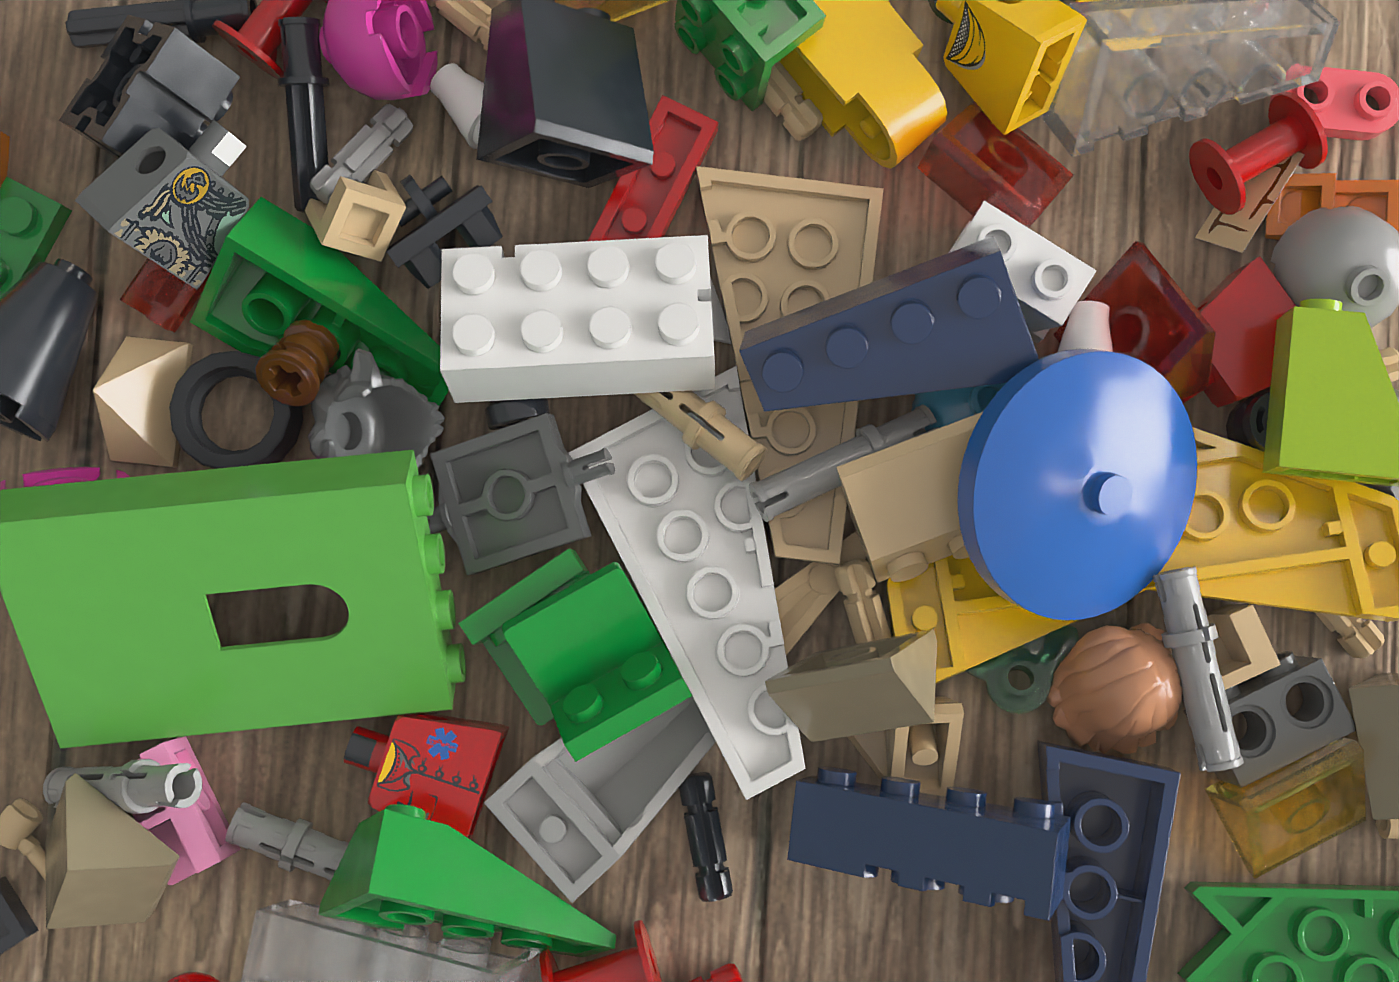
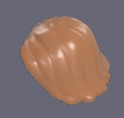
M1142 623L1129 628V630L1119 626L1106 625L1085 634L1077 641L1067 657L1054 672L1053 685L1046 692L1047 702L1055 708L1053 715L1055 725L1066 730L1068 737L1081 747L1088 744L1092 750H1099L1103 754L1111 749L1122 754H1132L1137 751L1138 746L1142 748L1156 743V731L1169 730L1174 726L1183 695L1180 677L1171 648H1165L1161 634L1164 631L1156 629L1149 623Z

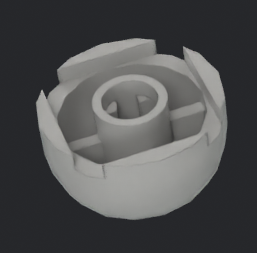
M1354 206L1337 207L1334 209L1323 207L1312 210L1290 225L1274 247L1270 261L1275 264L1273 275L1297 307H1299L1300 301L1306 299L1342 302V311L1365 312L1370 328L1390 316L1399 305V232L1392 225L1370 211Z

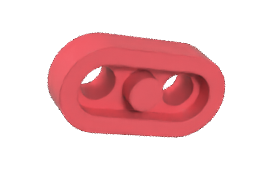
M1302 66L1284 77L1275 86L1270 97V102L1275 96L1283 92L1294 93L1301 97L1318 116L1326 137L1362 141L1370 140L1391 128L1399 120V87L1391 78L1376 72ZM1304 88L1311 89L1316 93L1318 98L1317 104L1310 103L1305 98ZM1366 95H1370L1376 100L1379 106L1378 111L1368 106Z

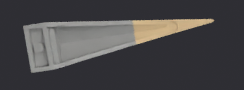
M857 531L842 541L839 565L851 560L867 558ZM812 562L775 588L786 655L840 591L835 575V569L839 565ZM692 696L577 762L574 761L565 747L562 738L558 739L532 757L489 797L484 804L568 900L573 903L626 853L715 744L716 740Z

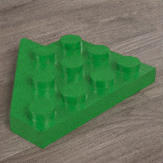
M1190 881L1184 887L1222 927L1177 973L1185 982H1399V886Z

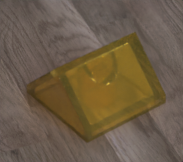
M1342 737L1242 788L1222 780L1205 788L1239 856L1254 879L1366 821L1364 749L1355 740Z

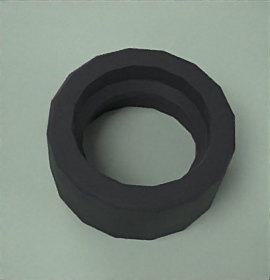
M236 350L212 353L192 364L176 383L169 405L171 429L182 450L201 465L218 469L279 463L297 443L303 422L302 406L283 404L272 397L274 416L270 430L259 443L249 449L231 451L220 448L208 438L203 429L201 413L208 394L216 384L227 378L242 376L259 383L256 377V366L260 357Z

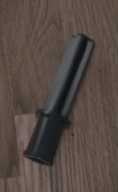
M171 0L70 11L65 25L72 44L77 48L108 46L127 15L146 19L153 25L157 22L175 27L195 43H205L206 36L219 35L212 27L216 20L225 23L238 32L258 5L256 0Z
M285 17L278 19L284 77L278 78V86L285 87L294 207L297 211L306 213L305 209L309 199L320 201L310 187L311 179L326 164L329 166L323 87L330 86L329 78H325L322 75L321 47L319 42L320 19L312 17Z

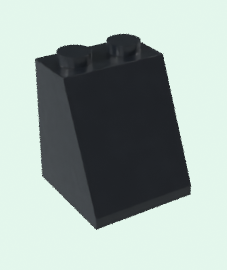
M505 0L491 10L476 160L586 188L594 187L653 164L654 149L634 28L611 21V16L605 11L594 8L574 9L556 3L555 0Z

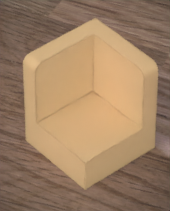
M374 170L367 184L340 176L328 205L315 199H309L305 212L321 245L381 262L406 209V205L388 175Z
M1228 604L1207 614L1208 622L1216 625L1218 638L1214 639L1213 643L1225 690L1281 665L1253 605Z

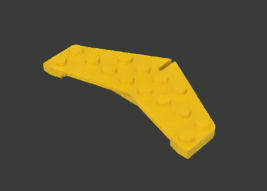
M1192 427L1197 452L1195 496L1181 539L1160 572L1196 566L1200 593L1203 598L1386 622L1399 620V501L1396 498L1355 482L1262 473L1263 451ZM951 555L929 563L927 570L917 577L901 582H894L889 578L886 584L893 637L934 629L937 639L936 684L1078 621L1057 620L1039 616L1010 603L987 585L977 572L970 557L956 559ZM1152 580L1141 592L1145 590L1157 591L1155 582Z

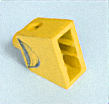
M937 0L936 8L954 24L943 56L945 66L996 128L1005 135L1048 112L1087 19L1059 0Z

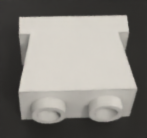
M984 201L972 221L966 224L948 253L994 236L1002 253L1032 341L1039 343L1044 339L1050 328L1059 327L1064 324L1097 270Z

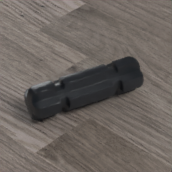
M707 772L689 774L680 785L679 792L682 806H687L688 809L684 813L693 867H698L699 872L695 873L698 895L703 902L720 901L732 896L733 888L729 867H724L723 862L727 861L718 807H713L712 801L716 800L713 780L710 773Z

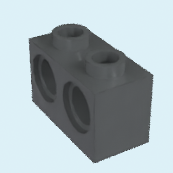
M1292 651L1276 654L1281 665L1225 690L1231 716L1233 717L1241 712L1246 719L1247 730L1244 737L1238 742L1244 763L1235 768L1214 771L1219 780L1242 788L1356 731V725L1322 658L1294 656ZM1297 684L1302 692L1303 701L1300 709L1291 716L1286 708V695L1291 687Z

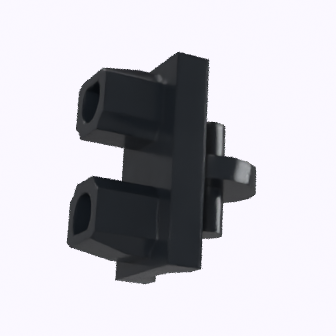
M408 175L400 181L410 195V198L404 201L406 209L399 225L403 227L421 213L427 220L390 245L386 252L398 268L404 264L409 272L429 289L441 281L442 251L435 243L441 237L456 228L470 248L490 247L503 237L494 215L487 207L493 201L482 185H476L437 212L433 205L453 192L441 175L429 185L420 189L413 177Z

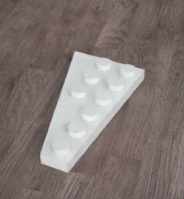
M737 366L715 376V389L693 390L705 402L708 403L713 400L726 409L725 417L748 435ZM652 409L569 452V455L574 460L600 451L602 448H607L610 452L611 460L589 468L604 463H614L615 474L583 483L691 691L745 799L748 800L806 769L799 728L768 695L765 685L767 679L787 669L788 665L763 518L754 504L760 500L758 497L752 498L749 490V484L756 481L755 472L744 481H740L732 471L719 463L702 448L694 450L685 444L682 440L683 433ZM693 413L687 414L718 440L722 441L724 439Z

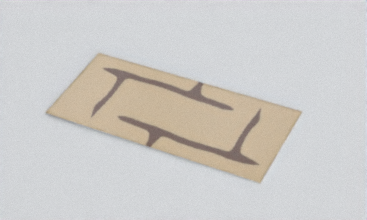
M1296 153L1245 182L1246 202L1243 209L1233 215H1227L1214 207L1195 238L1243 253L1304 154Z

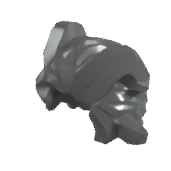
M357 349L354 354L353 369L351 370L345 365L337 369L336 373L326 375L320 384L317 396L311 402V411L315 424L308 434L310 450L317 459L414 450L416 464L419 467L422 464V458L427 455L429 445L435 441V437L442 434L444 428L440 424L445 420V417L441 412L437 411L439 406L435 402H428L424 394L418 393L413 386L406 384L402 378L394 379L390 376L380 375L372 353Z

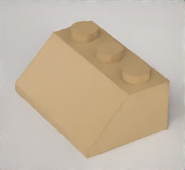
M983 412L836 467L850 516L877 583L889 578L894 582L912 579L926 571L929 563L951 555L956 559L969 557L959 524L958 483L968 441Z

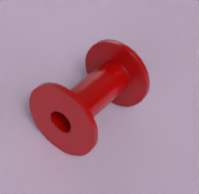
M262 0L238 32L219 20H216L212 27L223 39L252 63L276 79L283 78L284 71L275 63L277 47L281 43L278 19L301 17L313 0Z
M1283 92L1275 96L1268 108L1270 125L1227 150H1224L1219 144L1207 138L1200 139L1192 144L1189 151V162L1194 179L1206 199L1217 210L1227 215H1233L1241 211L1246 202L1244 183L1296 153L1304 154L1298 166L1305 169H1314L1325 161L1328 144L1324 128L1314 110L1298 95Z
M642 920L634 922L637 946L559 970L550 950L541 951L539 956L542 982H662L654 950Z

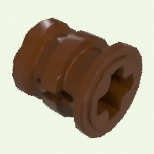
M309 320L295 321L287 327L284 337L275 343L272 350L262 355L256 366L257 380L261 387L277 401L291 406L307 405L315 399L320 390V384L326 377L329 369L337 361L339 344L335 336L326 327L317 325Z

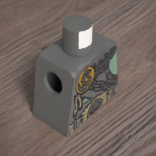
M214 119L189 150L161 128L151 129L85 188L75 201L109 233L197 290L215 264L226 236L243 218L249 208V198L222 177L247 146Z

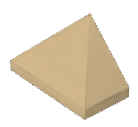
M126 336L93 388L111 461L177 468L180 444L171 429L169 405L176 383L190 367L192 344Z

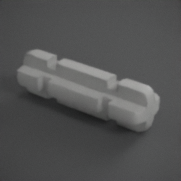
M391 104L384 105L370 119L373 127L370 128L368 125H364L331 159L334 166L330 168L326 164L311 179L310 187L321 202L328 205L340 176L364 183L372 172L393 153V148L390 145L393 143L396 147L400 146L412 133L413 124L407 118V113L400 107L396 108Z

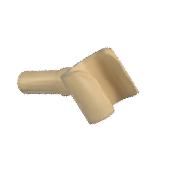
M20 798L15 800L12 805H8L0 814V845L9 849H18L23 856L29 859L46 881L45 851L41 847V843L31 835L42 822L43 816L33 804Z

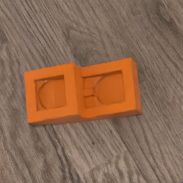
M1337 173L1292 174L1266 215L1265 238L1280 240L1290 225L1308 212L1323 207L1328 209L1346 206L1360 207L1380 217L1399 232V180H1336Z

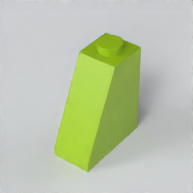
M1306 299L1300 301L1299 307L1294 306L1277 319L1262 473L1399 487V402L1365 312L1342 311V302L1336 300Z

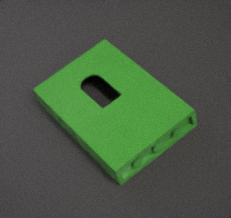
M414 450L0 490V592L60 749L452 710L456 683L465 682L466 680L465 652L462 643L452 644L450 629H455L456 625L455 601L451 589H441L439 574H443L445 571L444 545L440 533L430 534L427 516H432L434 511L432 483L428 474H418ZM313 584L335 591L342 597L348 607L349 619L346 625L340 631L329 636L221 647L206 594Z

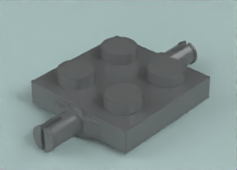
M548 413L431 453L430 455L439 481V506L434 507L432 516H427L428 522L430 521L428 523L430 534L447 530L459 547L467 576L479 574L591 537L581 503L580 484L615 474L614 463H604L589 468L611 460L612 456L607 448H602L600 451L573 460L564 448L555 416Z

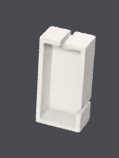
M708 235L515 245V257L506 258L502 246L442 249L440 371L454 402L715 389Z

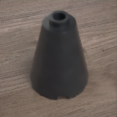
M58 258L54 265L38 262L0 298V425L37 441H41L43 438L48 442L56 431L98 299L96 291L89 286L93 278L80 267L64 259Z

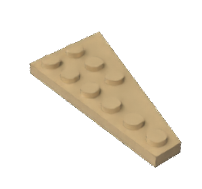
M696 166V175L734 361L737 366L750 438L758 444L761 443L767 449L763 461L757 468L758 478L761 481L854 438L859 400L764 412L739 352L744 333L873 282L884 188ZM842 486L783 512L768 521L775 557L834 565L840 564L847 507Z

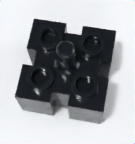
M127 15L101 55V58L105 61L92 80L85 79L59 121L116 159H119L147 132L156 128H161L189 150L208 127L203 121L206 120L211 123L214 119L217 122L228 111L233 101V92L231 90L240 76L177 28L157 22L153 25L146 19Z

